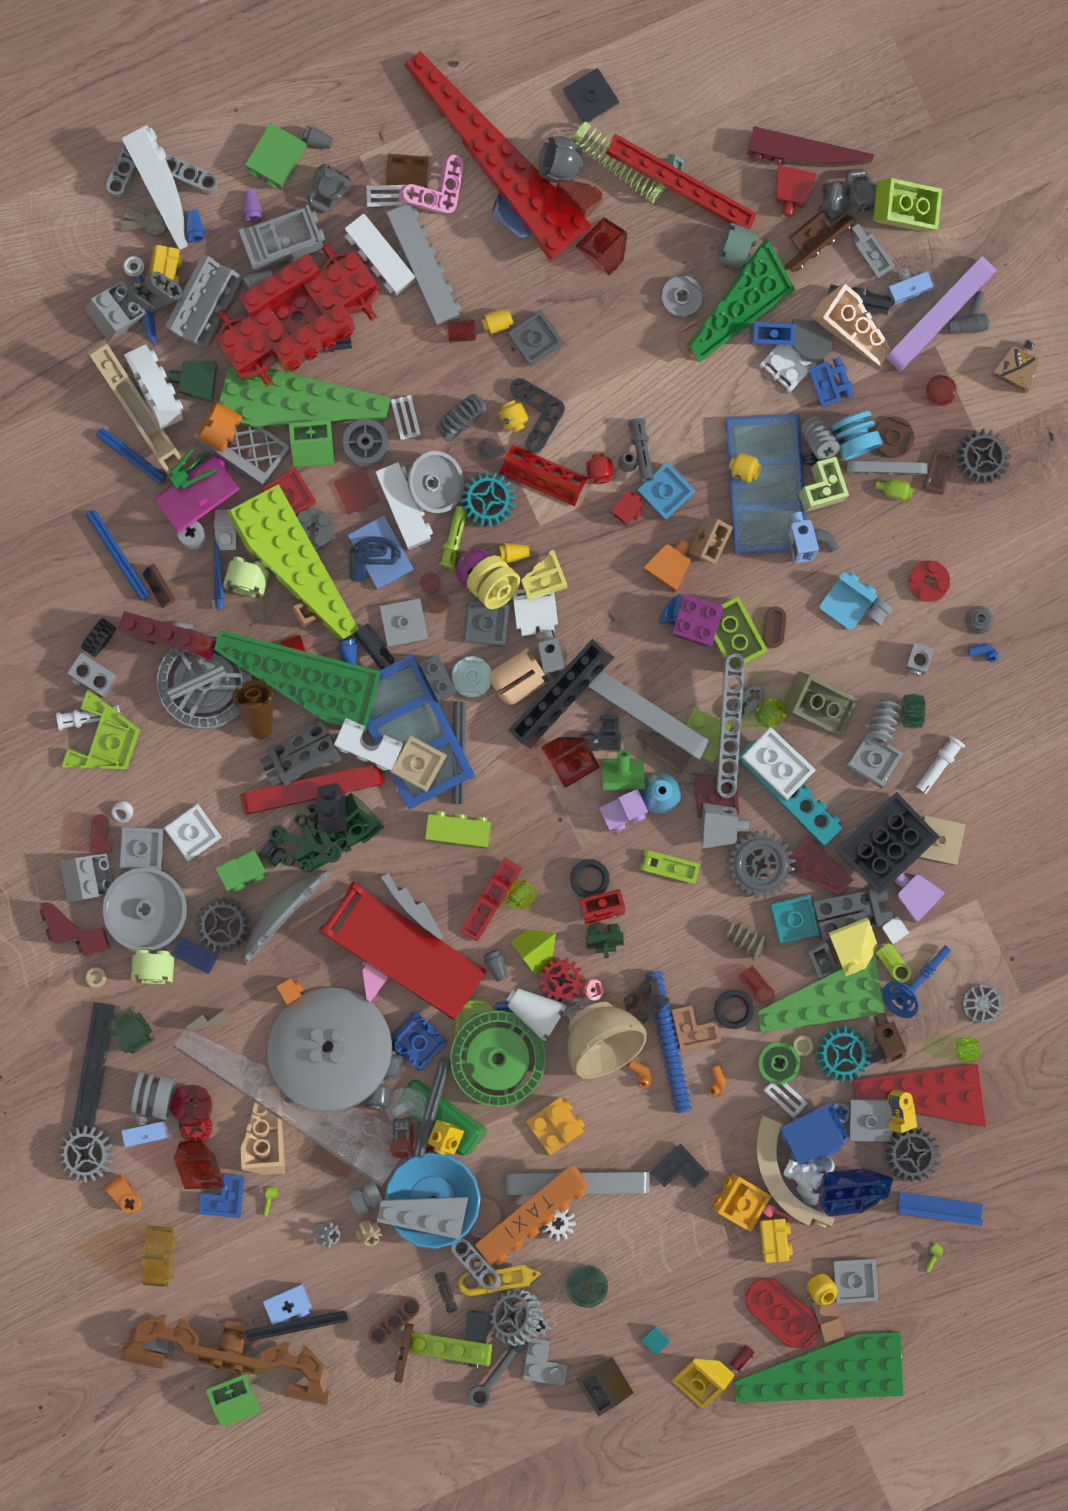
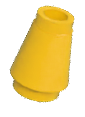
M503 543V545L498 546V555L506 563L529 557V546Z

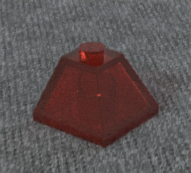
M565 179L557 181L556 189L585 218L603 203V198L601 197L603 194L596 186L592 188L588 183Z
M603 217L576 247L598 269L610 275L624 261L628 233Z
M557 737L541 747L564 788L600 768L585 738Z
M200 1140L180 1141L174 1161L184 1189L224 1188L225 1183L215 1154Z

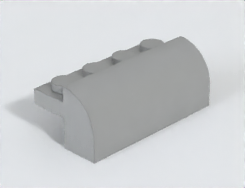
M202 254L182 293V297L178 300L165 327L178 338L205 350L221 321L217 313L221 312L222 309L226 311L243 277L231 268L220 265L208 255Z

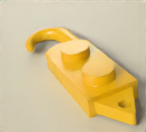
M526 1265L495 1270L501 1277V1285L496 1290H488L479 1282V1287L466 1288L464 1279L471 1274L466 1272L460 1276L458 1288L466 1296L508 1291V1289L530 1287V1283L541 1273L527 1268ZM494 1275L487 1276V1285L493 1284L495 1280Z

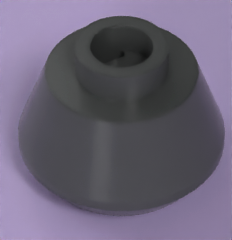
M983 606L971 608L965 617L967 628L975 634L988 632L994 621L991 611Z

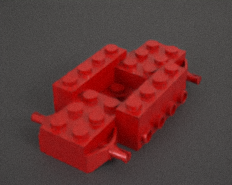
M326 244V248L323 246L322 250L328 259L321 272L310 255L307 254L238 297L241 308L247 315V318L231 319L225 312V309L217 313L223 322V326L215 338L216 344L240 380L258 377L262 380L265 387H268L273 381L268 376L267 370L275 359L285 373L293 372L301 366V363L316 358L322 350L331 349L336 344L335 342L341 338L346 339L350 337L355 330L351 314L363 312L370 321H374L373 318L376 319L378 317L372 309V304L380 294L378 285L355 251L336 254L329 244ZM301 313L304 318L300 322H295L292 320L293 315Z

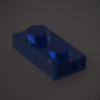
M183 936L172 953L173 956L208 975L219 957Z

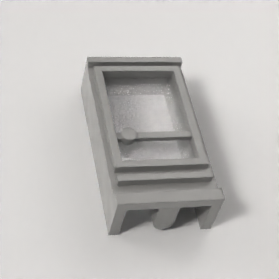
M305 205L306 207L245 229H239L254 273L322 249V241L326 239L322 228L317 229L315 224L319 222L315 210L311 211L309 205Z

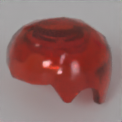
M943 374L932 377L926 386L927 398L937 406L950 404L957 395L955 381L950 376Z

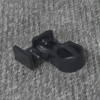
M600 715L602 729L599 732L585 731L579 737V746L585 752H599V748L617 749V752L620 751L621 734L618 733V736H616L619 716ZM587 734H590L595 736L596 739L581 738ZM581 743H596V746L592 749H586Z

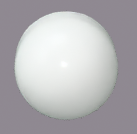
M126 801L117 802L111 810L112 817L120 823L128 822L133 815L131 804ZM121 809L125 811L127 816L120 817L117 813V810Z

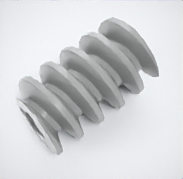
M819 417L808 419L802 426V433L814 455L821 460L836 456L840 446L827 423Z
M195 521L180 533L177 531L179 540L189 550L201 549L206 543L207 534L198 521ZM190 532L194 533L195 536L193 538L189 535Z
M879 700L875 706L876 710L873 713L874 717L871 719V725L869 726L866 738L873 744L887 746L886 741L893 740V737L889 734H894L895 729L891 726H897L898 723L894 719H899L900 715L897 712L902 711V707L889 700Z

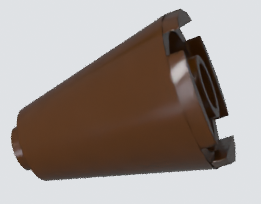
M249 681L244 683V687L238 690L237 687L232 694L233 703L252 737L260 740L266 739L272 733L273 687L271 685L268 686L265 681Z

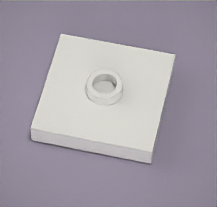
M196 804L164 827L188 862L222 838L199 804Z

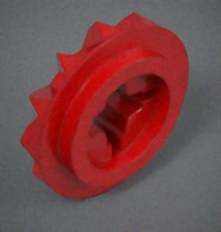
M210 1117L206 1118L199 1125L203 1132L195 1131L192 1135V1127L183 1126L179 1123L180 1135L187 1142L193 1144L204 1142L212 1132Z

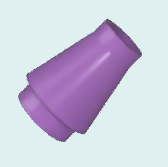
M247 190L244 192L242 216L245 217L247 222H257L261 220L263 212L256 191Z

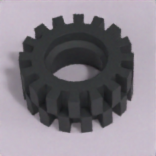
M101 618L86 636L81 648L95 658L105 648V645L108 644L117 627L106 619Z

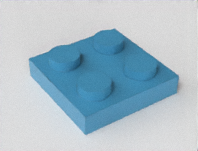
M668 462L653 475V480L645 482L637 490L665 520L696 492Z

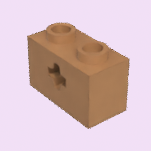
M704 516L688 553L704 562L716 565L733 527L719 519Z

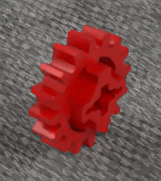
M557 957L556 963L549 960L550 966H543L546 970L545 973H539L541 977H544L543 980L539 981V984L545 986L541 991L549 992L547 998L552 997V995L555 996L554 1001L562 998V1001L566 1002V997L568 996L573 1000L572 994L574 992L580 994L577 988L583 987L579 980L583 979L584 976L578 975V972L582 969L580 967L575 969L576 962L573 961L569 964L568 958L561 962L560 957ZM561 966L560 970L555 974L549 973L553 968ZM568 968L573 971L575 979L569 977ZM561 974H564V978L571 981V983L566 982L559 986V982L552 977H560ZM547 980L554 983V992L549 988ZM568 986L573 987L569 992L562 994L564 988Z

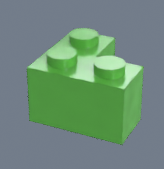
M256 850L238 859H232L216 868L227 891H233L234 893L244 890L246 888L245 884L251 881L255 884L265 878L264 874L267 873Z

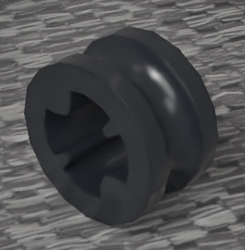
M814 452L801 454V457L804 458L802 465H814L820 461L814 455Z

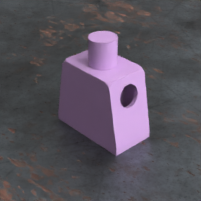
M902 873L894 881L901 888L896 897L915 922H918L945 894L944 891L919 874H915L910 880Z

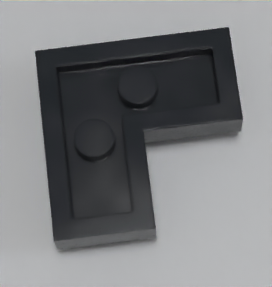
M681 1143L650 1171L663 1187L667 1186L679 1173L693 1188L709 1175Z

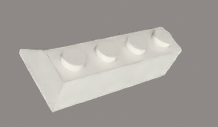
M145 344L124 354L126 363L160 429L162 430L183 420L181 412L184 411L180 400H175L173 397L176 394L171 383H166L164 378L167 376L163 367L157 366L158 358L154 350L150 351Z

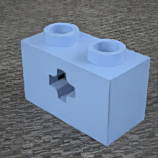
M303 1284L263 1301L272 1325L289 1322V1318L295 1315L298 1318L309 1314V1309L312 1308ZM285 1301L294 1304V1306L291 1308L292 1311L289 1312L288 1309L284 1310L283 1306H285L286 1304Z

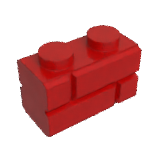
M620 889L579 899V906L585 925L610 919L614 916L625 915V904Z

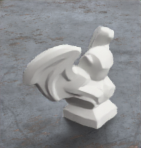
M828 1156L818 1161L812 1159L808 1164L802 1165L790 1159L783 1175L798 1183L796 1190L804 1199V1204L815 1206L821 1200V1195L813 1191V1188L817 1190V1187L822 1182L824 1174L820 1172L826 1171L827 1174H831L834 1171L835 1164Z

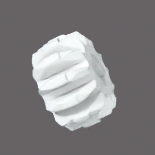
M568 1210L563 1213L558 1212L554 1216V1221L559 1217L561 1221L564 1220V1225H560V1229H556V1226H553L551 1223L548 1227L543 1228L542 1232L545 1233L550 1230L548 1238L551 1239L553 1234H556V1241L560 1240L559 1234H562L563 1238L567 1239L565 1231L567 1230L571 1234L574 1232L568 1225H576V1222L568 1221L574 1217L573 1213L566 1216L565 1214Z

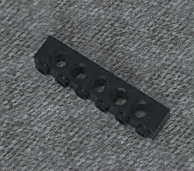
M591 639L508 731L521 744L532 748L615 657L601 643Z

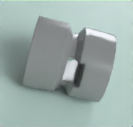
M374 1180L364 1184L362 1190L356 1188L347 1193L359 1217L370 1212L371 1207L374 1209L379 1208L381 1200H384Z

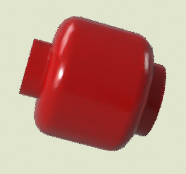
M604 453L593 454L592 459L586 462L587 477L595 485L609 483L610 479L614 476L612 459L604 457Z

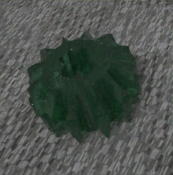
M918 694L904 695L901 706L903 727L911 729L922 728L926 715L925 698L923 695Z

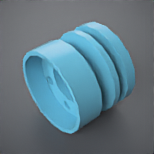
M870 411L851 414L840 419L839 422L830 427L832 433L841 431V433L834 436L836 440L845 439V443L840 445L839 450L843 460L861 456L883 445L878 431L868 432V429L874 426L875 422H864L872 417Z

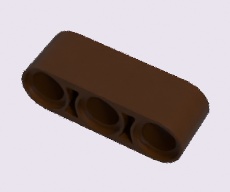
M407 1297L372 1326L368 1334L370 1341L373 1344L379 1345L389 1339L417 1315L420 1309L419 1301L414 1297ZM406 1302H414L416 1310L411 1313L407 1312L404 1307ZM397 1315L400 1318V1324L397 1326L390 1325L389 1317ZM375 1329H381L384 1332L383 1339L376 1340L372 1332Z

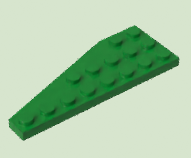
M219 630L214 648L216 652L261 681H265L267 685H271L275 690L321 720L342 726L347 718L365 726L363 732H366L381 671Z
M900 1332L857 1333L846 1339L735 1380V1403L903 1396Z

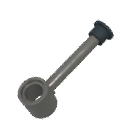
M527 1344L510 1345L511 1348L485 1383L471 1388L469 1391V1401L474 1407L482 1408L489 1403V1390L518 1352L520 1353L524 1347H527ZM476 1391L485 1393V1399L482 1402H476L473 1399Z

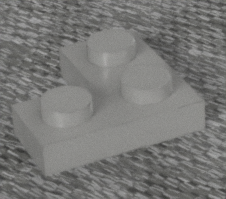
M531 1337V1341L528 1342L523 1380L564 1386L568 1364L547 1361L550 1340Z

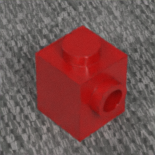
M626 491L612 509L611 514L628 526L632 519L636 521L643 513V510H641L643 504L640 502L642 499L635 493L629 494Z

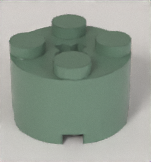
M730 223L728 226L730 232L729 234L725 233L717 254L720 257L716 261L741 270L751 258L749 251L752 246H755L758 235L754 234L755 231Z

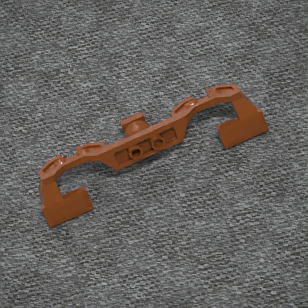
M162 1314L138 1324L136 1328L131 1329L127 1346H123L121 1360L163 1369L164 1355L144 1350L145 1344L155 1339L177 1343L184 1353L195 1362L208 1364L215 1369H221L222 1367L230 1369L234 1373L245 1372L254 1375L269 1372L280 1366L299 1370L309 1380V1385L303 1386L288 1382L285 1396L327 1405L329 1391H326L329 1373L323 1368L324 1365L307 1346L303 1345L301 1353L297 1356H292L288 1352L290 1342H284L262 1351L260 1359L242 1356L245 1347L244 1338L247 1324L226 1320L224 1334L220 1337L218 1350L198 1346L199 1336L182 1318H179L178 1325L175 1328H167L165 1326L166 1315Z

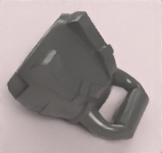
M321 164L314 174L315 183L308 196L309 206L322 213L331 211L336 200L351 189L352 180L337 168L329 164ZM318 194L322 198L329 200V205L326 206L313 199V197Z
M864 169L848 170L845 177L849 187L848 199L850 208L856 214L874 213L877 183L871 181L869 174ZM851 178H865V181L855 183L851 180Z
M838 180L824 184L822 189L825 192L823 205L819 206L818 212H823L828 219H838L842 214H845L848 207L849 193L847 187Z

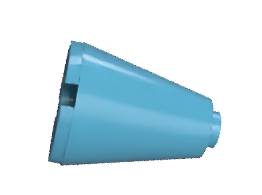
M655 773L645 779V790H640V795L648 811L655 814H666L674 810L679 804L681 788L677 780L671 775ZM664 788L666 793L662 795L658 792V789Z

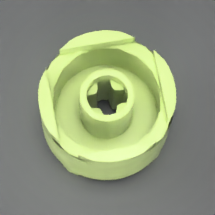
M234 557L233 561L229 562L223 587L228 589V586L233 588L232 592L248 597H255L256 594H259L261 598L264 595L269 571L265 569L266 567L261 562H254L252 564L246 562L244 558Z
M136 950V954L132 955L131 981L136 982V978L142 979L141 983L165 984V980L169 984L173 983L174 957L169 954L170 952L157 951V954H150L148 950Z

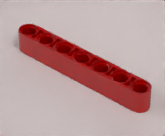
M373 764L291 782L287 786L281 784L240 794L244 815L318 799V787L338 783L344 793L385 784L382 769Z

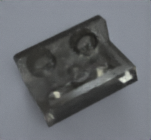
M651 975L624 998L626 1011L638 1019L641 1024H645L670 1002L668 997L660 994L657 978Z

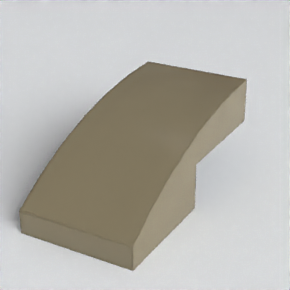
M224 1009L210 1020L205 1015H202L186 1026L188 1030L208 1028L228 1019L231 1015L227 1009Z

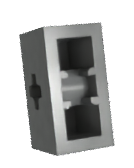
M438 655L420 663V667L438 703L457 694Z

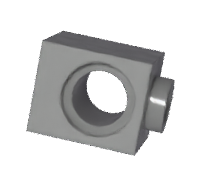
M914 642L905 668L909 669V673L921 676V673H927L934 648ZM915 655H921L924 658L923 665L915 664Z

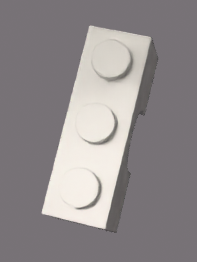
M346 718L334 744L337 746V749L344 753L351 752L362 761L368 762L369 760L374 762L380 769L392 770L403 743L384 735L378 745L369 746L362 740L365 726Z

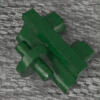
M618 923L607 925V934H600L599 926L597 925L589 926L586 936V948H595L596 953H604V958H609L608 952L616 951V946L624 945L623 932L620 931Z

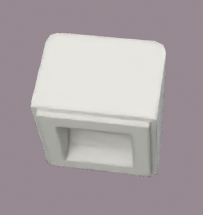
M898 916L880 927L891 944L896 943L909 934Z

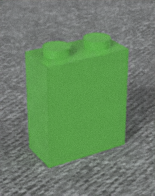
M270 122L245 164L248 174L257 179L259 177L265 179V183L274 189L277 187L283 189L307 149L306 143Z

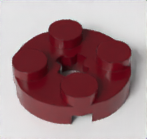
M198 1085L178 1087L170 1102V1110L174 1118L181 1125L187 1127L200 1125L202 1121L209 1118L213 1109V1102L208 1091ZM194 1101V1103L197 1104V1106H194L192 1110H189L188 1106L186 1105Z

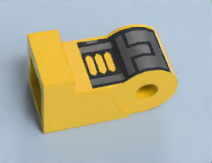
M893 1090L888 1096V1105L891 1107L892 1121L888 1122L889 1130L903 1133L916 1128L917 1122L912 1095L908 1092Z

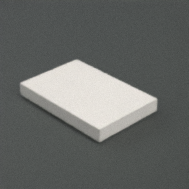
M771 727L741 757L786 800L815 771Z

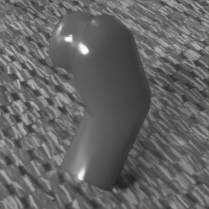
M822 529L814 530L817 542H824L830 553L839 549L830 532Z

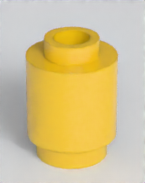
M501 308L484 315L485 319L481 320L485 332L490 331V334L507 329L509 325L513 324L508 308L504 310Z

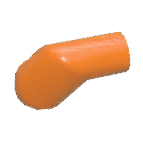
M632 1060L627 1069L637 1073L638 1084L641 1088H648L652 1082L649 1068Z
M720 1065L710 1069L714 1080L708 1088V1093L713 1097L721 1095L727 1083Z

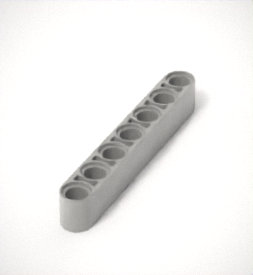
M730 653L725 657L723 668L716 790L725 798L733 796L737 788L745 662L743 657L736 653ZM732 657H737L740 663L737 668L733 669L729 666V660ZM731 678L738 680V686L735 689L728 687V681ZM729 699H735L737 702V706L733 710H728L726 707ZM728 720H734L735 728L732 731H727L725 723ZM731 740L734 743V748L732 751L727 752L723 746L726 741ZM726 761H730L733 764L730 772L722 770V765ZM725 782L731 784V790L728 793H722L721 785Z
M603 671L587 687L698 760L701 759L711 744L709 740Z
M562 1172L505 1173V1194L535 1195ZM580 1172L590 1185L585 1190L587 1194L650 1193V1172Z

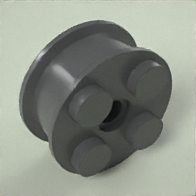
M360 419L351 423L343 435L345 454L351 462L358 466L370 467L380 463L385 458L389 448L388 436L383 426L371 419ZM368 440L369 444L363 445L362 442Z

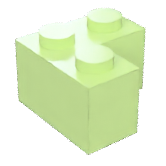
M833 457L816 462L811 467L816 484L806 486L798 493L804 512L843 502L849 496L837 458Z

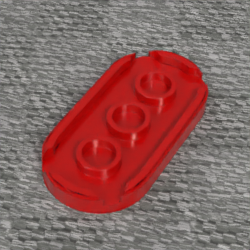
M760 1278L749 1286L745 1297L748 1310L785 1345L799 1349L808 1347L815 1341L819 1328L816 1316L780 1282L772 1278Z

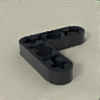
M517 378L511 384L512 395L542 412L525 442L527 451L537 454L543 450L562 418L565 406L558 398L525 379ZM524 384L523 388L528 392L529 388L533 389L529 393L528 399L525 398V392H516L515 385ZM535 393H540L543 395L544 400L540 404H535L532 401V396ZM559 404L561 411L560 413L556 411L553 415V419H556L555 422L551 418L544 416L546 413L550 416L552 412L551 405ZM542 421H548L551 424V429L543 432L540 430L539 424ZM535 431L541 436L546 437L544 440L540 437L538 441L539 448L531 449L529 441H535L537 438V434H534Z

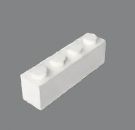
M362 214L345 228L347 235L344 237L351 246L354 244L359 249L358 255L364 262L369 261L372 265L371 271L377 278L379 276L382 277L385 281L383 285L390 294L394 292L398 296L416 281L413 273L365 214Z
M399 462L376 471L377 478L408 550L431 541L430 535L433 532L429 523L425 524L422 516L425 515L423 509L416 505L410 495L406 481L408 473L405 466L400 467Z

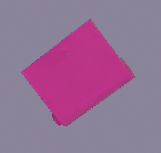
M213 455L187 474L189 476L187 481L212 469H216L215 473L190 484L185 489L180 487L177 490L171 485L154 498L178 533L240 490L225 470L227 465L220 456L216 458Z

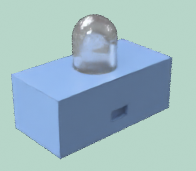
M902 267L898 271L901 282L889 286L887 291L894 306L929 292L934 286L928 272L912 277L910 270Z
M141 1111L135 1115L137 1127L122 1130L125 1147L168 1138L165 1121L149 1124L147 1114L143 1116Z

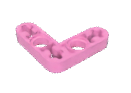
M451 155L444 159L438 191L409 184L400 189V200L405 204L440 214L453 212L457 206L464 166L462 158L458 155ZM451 161L456 164L455 168L450 164ZM447 179L453 181L454 187L452 190L447 189L445 185ZM410 190L411 194H418V197L409 198V195L406 194V191ZM425 194H429L432 198L430 205L424 202ZM443 201H446V203L449 204L448 208H446V206L443 205Z

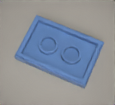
M385 516L348 535L353 546L366 537L379 536L393 541L397 548L401 550V558H398L397 562L393 565H366V570L377 590L414 570ZM371 542V543L383 544L384 546H386V548H387V553H386V555H384V556H382V557H366V558H368V559H391V548H390L389 546H387V545L384 544V543H380V542ZM379 548L366 549V552H370L371 550L373 552L383 551Z

